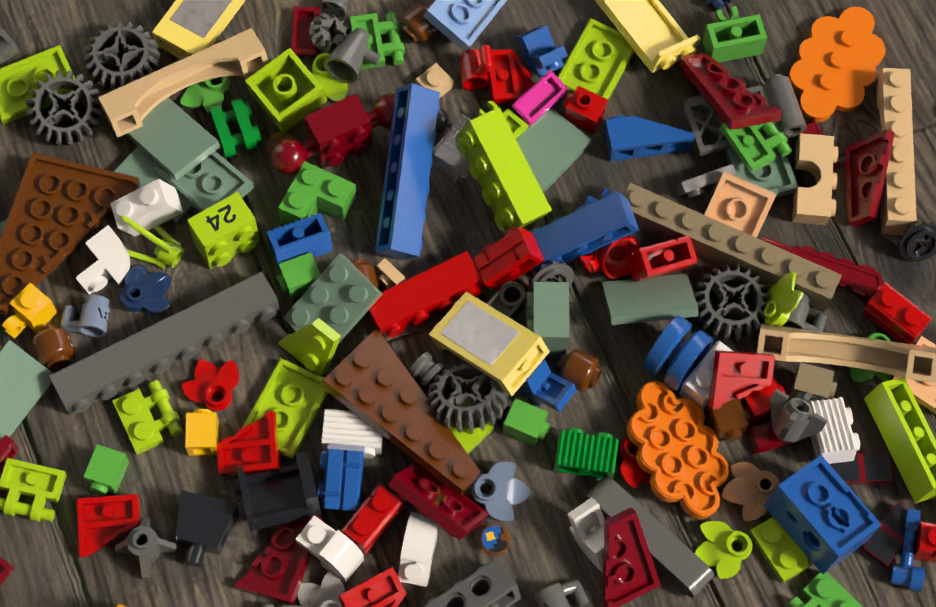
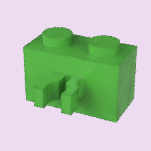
M734 6L730 9L731 20H728L723 16L722 9L716 10L715 18L717 23L706 25L702 40L705 51L709 56L719 63L763 53L767 35L760 14L737 18L738 10Z

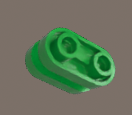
M242 98L230 101L232 110L225 112L222 111L220 104L209 107L210 116L225 158L236 155L235 146L244 144L246 151L257 149V142H261L257 125L252 126L249 120L253 118L249 102L243 103ZM235 120L240 133L231 136L227 122Z

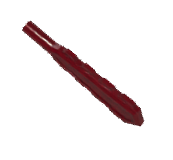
M763 236L762 240L841 274L842 276L837 286L840 288L848 287L852 290V293L861 297L874 296L884 284L881 274L876 272L873 267L864 264L857 266L852 260L846 258L839 260L831 253L825 251L818 253L813 247L807 245L803 247H790Z

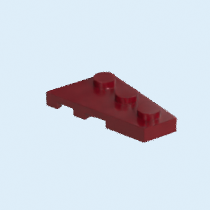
M886 129L845 148L848 225L858 227L877 219L895 134L893 131Z
M632 507L604 520L603 607H619L661 586L637 512Z
M313 517L283 523L272 536L271 543L261 556L258 555L251 564V569L243 579L240 578L234 587L243 592L293 605L311 557V553L296 543L295 539Z

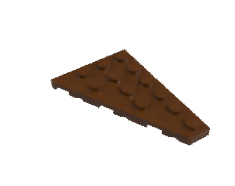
M32 152L0 238V314L7 315L12 310L9 303L29 283L36 287L113 213L110 203L135 191L140 184L139 177Z

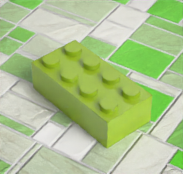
M500 107L470 120L455 136L457 148L462 155L466 156L470 164L469 171L472 177L478 180L482 188L483 199L487 205H491L496 215V225L501 231L505 233L514 227L526 228L552 211Z

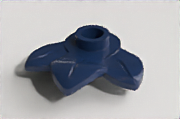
M142 264L134 266L127 272L124 280L125 287L120 292V302L126 310L137 312L144 309L151 313H161L171 307L170 301L164 296L171 285L172 278L170 275L163 272L148 274L147 269ZM130 295H137V296H139V297L134 298V297H131Z

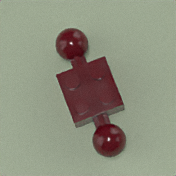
M387 93L380 96L375 101L373 110L367 113L358 96L354 94L305 116L307 140L303 142L294 139L279 141L271 152V161L274 168L282 174L294 175L299 172L304 161L307 162V158L313 155L316 156L323 169L328 166H337L345 158L354 154L361 155L372 147L373 128L380 125L386 129H391L395 93Z

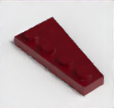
M707 53L687 55L680 58V68L730 130L780 121L782 114L780 109L776 106L770 108L765 104L766 99L759 93L753 95L746 89L745 82L739 78L736 79L728 76L729 70Z

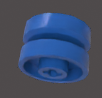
M680 315L675 317L657 338L642 367L653 376H657L669 366L664 376V383L675 391L682 387L684 381L702 361L714 339L700 330L687 340L691 333L692 323Z

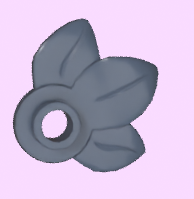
M512 462L496 463L488 474L479 475L471 486L474 499L479 503L485 504L486 510L491 517L503 522L513 521L514 512L512 505L523 502L531 494V490L525 483L513 478L516 464ZM483 484L491 486L492 491L490 494L485 495L480 491Z

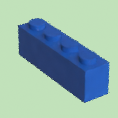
M619 192L608 193L602 196L601 200L591 205L578 207L574 213L565 217L554 218L550 224L540 229L529 230L534 235L538 248L544 257V261L529 270V272L533 274V271L542 268V264L549 265L552 260H555L557 263L562 260L566 264L581 256H585L639 231L629 200Z

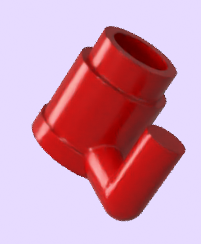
M484 45L479 50L470 49L461 54V83L464 89L475 91L489 85L487 73L493 67L490 46Z

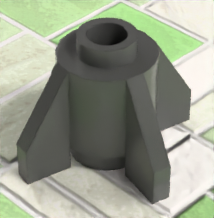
M778 389L771 396L772 429L780 440L796 442L821 432L828 420L817 413H814L812 417V407L808 402L813 394L809 391L803 399L792 398L790 401H787L789 396Z
M143 518L140 526L134 528L129 533L127 539L115 545L116 554H131L137 562H140L142 579L149 580V563L155 561L161 552L177 553V544L158 538L156 532L151 528L150 518Z

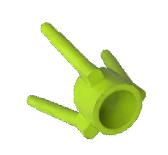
M121 216L122 221L157 245L154 251L157 258L127 250L130 257L155 264L163 270L167 265L172 268L177 265L185 250L181 247V243L173 239L159 225L153 229L164 238L162 240L127 216Z

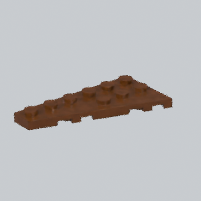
M377 328L323 379L321 384L323 389L459 496L478 478L480 474L478 467L452 431L445 427L444 420L442 422L436 420V412H431L430 410L431 402H428L426 395Z

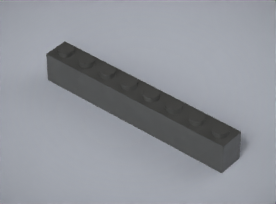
M260 272L49 377L68 414L82 413L89 409L91 404L101 399L108 400L114 397L119 390L127 386L134 387L142 383L145 377L153 373L165 372L171 367V364L181 359L184 361L189 360L198 351L206 347H215L222 343L224 338L234 333L241 334L247 331L250 325L260 320H270L276 315V312L280 311L278 299L263 272Z

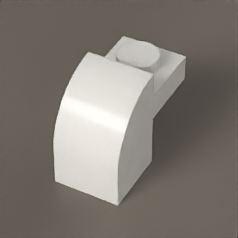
M107 225L86 242V245L98 260L75 277L89 295L94 291L97 292L103 289L112 277L120 285L130 270V256L127 249L109 225Z
M591 497L567 514L572 524L569 529L588 559L603 573L605 519L599 504Z
M411 512L400 556L398 578L400 582L427 587L439 524L432 519L424 517L421 513Z
M313 516L295 539L296 543L321 561L323 568L336 574L345 584L364 561L361 550L339 530L336 532L316 516Z

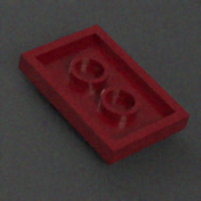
M417 462L393 476L388 484L398 497L409 501L419 509L424 517L434 520L443 527L446 534L458 540L463 539L481 525L489 515L487 511L464 494L461 496L456 494Z

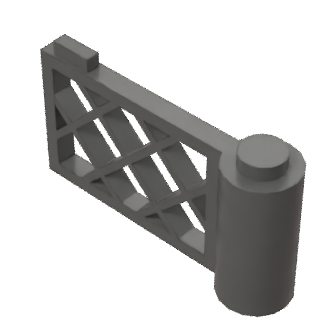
M775 74L767 78L766 83L763 85L746 88L753 95L756 93L762 95L766 99L765 104L770 108L776 106L782 111L780 121H775L773 124L779 133H784L786 138L795 137L806 130L805 120L787 76ZM703 95L687 98V103L683 104V110L690 130L695 135L694 142L699 156L733 148L722 131L708 125L714 115L717 117L719 115ZM702 108L709 112L710 115L704 123L694 118L692 110ZM705 130L719 137L715 144L703 145L701 136ZM759 131L765 140L769 139L765 131Z

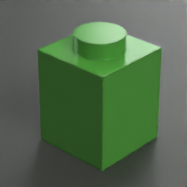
M310 252L280 263V275H277L276 278L281 291H287L290 299L302 296L321 274Z
M515 398L504 422L503 434L535 447L539 438L545 439L550 428V423L547 422L548 412Z
M97 444L83 476L87 485L90 486L89 489L100 495H106L107 492L116 495L129 464L128 458L123 452Z

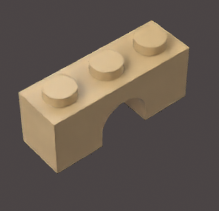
M800 133L796 141L794 169L810 172L815 177L816 185L809 188L798 187L793 195L792 223L826 225L831 216H835L836 200L832 199V190L836 189L837 173H833V163H836L838 159V146H834V136Z

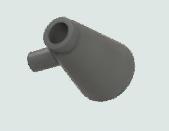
M356 28L324 60L323 66L331 77L340 82L351 84L357 81L363 59L377 65L381 55L367 49L370 37L368 32L362 28Z

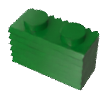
M567 428L566 431L560 430L553 471L599 479L608 476L613 479L619 444L617 438L613 439L611 434L603 432L596 433L595 436L583 434V430L578 428Z

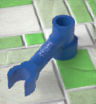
M908 509L900 566H893L890 583L907 586L908 590L921 592L925 568L912 565L921 510Z

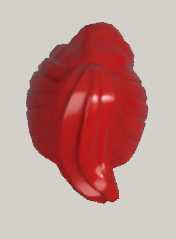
M628 235L585 256H581L578 258L579 264L583 267V270L589 271L590 274H595L596 271L599 272L601 270L607 277L612 279L627 276L631 272L626 255L640 249V244L636 238Z

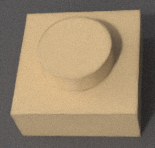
M437 63L415 79L417 85L440 92V97L451 90L455 82Z
M386 258L377 265V279L385 290L405 281V277Z

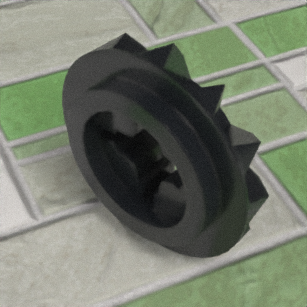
M922 220L917 226L911 224L909 231H902V239L897 242L899 252L906 260L919 262L929 259L936 254V224L934 222L928 224ZM923 237L926 240V242L918 241L917 243H915L914 241L917 238L922 239Z

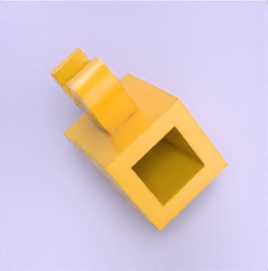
M29 283L9 303L15 315L10 316L2 326L6 329L5 332L12 338H16L26 326L30 327L35 333H38V330L45 326L57 312L52 301L33 284Z

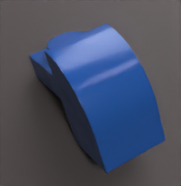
M547 25L537 26L515 37L525 60L536 76L542 77L550 70L553 72L564 66L561 59L568 56L564 46H555Z
M545 359L518 389L519 392L536 405L541 406L544 404L558 412L563 409L577 391L573 383L552 373Z

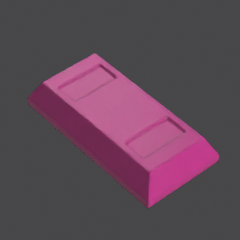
M550 70L521 96L512 107L531 126L562 98L569 89Z

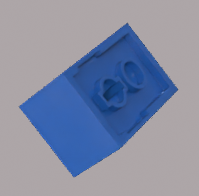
M822 455L779 484L764 504L766 509L822 575L863 546L882 525Z

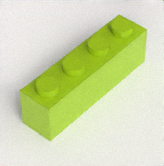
M898 378L881 382L864 400L914 503L936 498L935 437L906 379Z

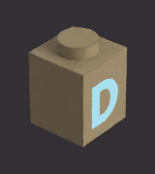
M800 362L795 371L789 398L803 399L809 391L813 394L809 402L822 399L827 400L828 398L833 399L837 387V382H833L835 371Z

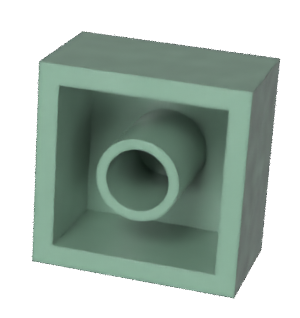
M534 282L533 291L527 292V303L525 306L527 329L539 335L550 352L545 358H561L563 354L567 353L569 343V282Z

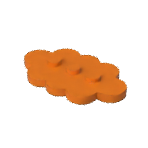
M850 7L844 10L839 19L831 16L817 19L812 25L810 38L804 40L799 47L797 54L799 61L795 62L791 67L788 78L793 90L802 94L799 107L802 115L809 121L824 122L832 116L835 109L842 112H852L858 109L864 100V90L870 88L875 82L877 76L876 66L882 62L886 49L881 38L872 34L875 25L874 17L865 8Z
M650 381L644 384L637 393L636 403L639 411L630 417L626 426L629 439L639 447L636 455L637 463L642 470L651 475L650 486L656 497L668 503L679 501L684 511L692 518L706 519L718 509L720 496L717 488L725 483L729 476L727 461L716 452L719 443L714 430L704 425V411L697 402L687 397L676 399L674 393L666 384L659 381Z

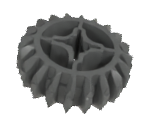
M119 21L117 27L112 28L110 24H107L106 31L98 29V37L90 36L91 45H86L85 48L86 55H84V61L87 65V73L90 74L95 84L100 83L103 90L110 87L111 91L153 73L154 70L159 68L158 60H160V53L157 50V42L152 38V34L149 31L144 32V28L141 25L134 29V25L131 22L126 27H123Z
M57 70V78L52 79L50 74H46L47 82L45 84L41 80L36 81L39 90L30 89L29 93L33 98L26 99V105L31 107L26 110V115L32 118L29 124L31 127H37L36 134L38 136L46 133V142H50L56 137L57 145L60 146L63 139H67L68 145L71 146L73 145V137H77L79 142H83V132L88 136L93 135V131L89 126L99 127V121L95 119L103 116L102 110L98 109L101 107V103L97 98L99 90L91 89L93 86L91 80L83 83L84 77L82 74L77 75L73 79L72 71L69 70L66 77H62L61 71ZM59 89H72L70 93L65 95L56 92ZM84 96L88 102V108L82 119L76 108L80 104L79 100ZM47 97L53 108L49 112V117L44 119L41 109ZM58 103L65 107L69 105L70 112L64 109L60 111ZM63 121H68L72 123L74 126L60 128L53 125H58Z
M726 264L723 266L722 272L715 267L712 270V275L706 273L702 278L703 282L697 283L696 290L698 292H694L699 312L696 319L697 322L706 321L703 325L704 331L712 328L714 329L713 337H717L719 333L724 334V341L728 340L730 335H733L736 342L740 340L741 334L748 339L751 337L752 331L759 332L761 324H765L764 319L766 316L764 315V310L767 306L765 302L770 299V294L765 293L767 290L766 284L758 285L760 276L750 277V268L745 273L740 272L739 264L735 266L734 271H730L729 266ZM710 293L715 296V300L719 304L717 311H714L710 304ZM747 295L752 299L754 305L753 313L748 310L749 306L744 301ZM725 318H734L736 321L728 320Z
M464 361L461 366L457 367L452 363L450 370L442 369L440 376H434L433 383L429 384V397H427V400L431 402V412H436V420L438 422L444 420L445 427L450 430L456 428L459 434L464 429H468L471 434L475 428L484 431L485 424L494 426L495 419H501L503 410H506L508 393L503 391L497 381L472 365H467Z

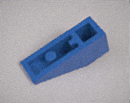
M617 115L605 121L604 137L610 162L692 150L695 140L693 132L635 116L625 117Z

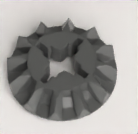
M325 12L315 17L309 27V35L313 44L320 51L331 54L349 36L351 28L346 27L345 19L340 20L336 18V14L327 15ZM330 27H332L333 33L336 34L331 41L330 33L327 31Z
M552 260L549 265L542 264V268L533 271L534 277L529 279L531 292L533 291L534 282H569L570 287L574 279V272L564 260L558 263Z

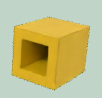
M208 409L194 410V413H186L185 448L188 456H217L219 420L216 412Z

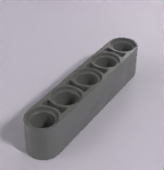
M604 476L584 497L585 501L592 497L599 504L604 519L632 507L637 512L654 566L690 598H694L714 577L713 571L706 563L612 478Z

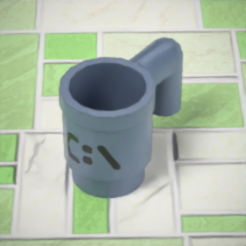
M88 295L86 302L82 306L80 320H73L76 308L65 305L60 328H64L67 332H80L90 337L105 336L110 313V301L100 295Z

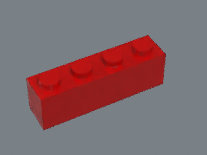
M468 251L381 292L383 295L366 314L374 329L377 328L384 338H394L400 335L405 328L413 324L418 326L425 323L431 315L439 311L440 313L449 311L465 292L477 297L483 290V280Z

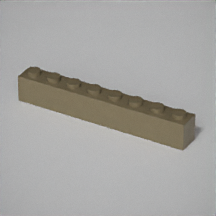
M630 183L624 194V197L630 202L639 231L664 242L689 235L696 256L721 267L727 264L730 271H734L735 266L738 264L742 273H745L750 268V277L753 278L759 275V283L766 284L769 288L774 283L777 284L784 275L795 272L797 275L794 290L802 291L808 295L810 306L824 312L826 311L841 279V274L635 184Z

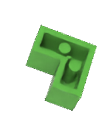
M304 161L278 207L280 222L289 225L290 222L295 223L296 220L300 221L301 218L305 219L306 217H311V215L316 216L318 210L344 221L357 199L356 184Z

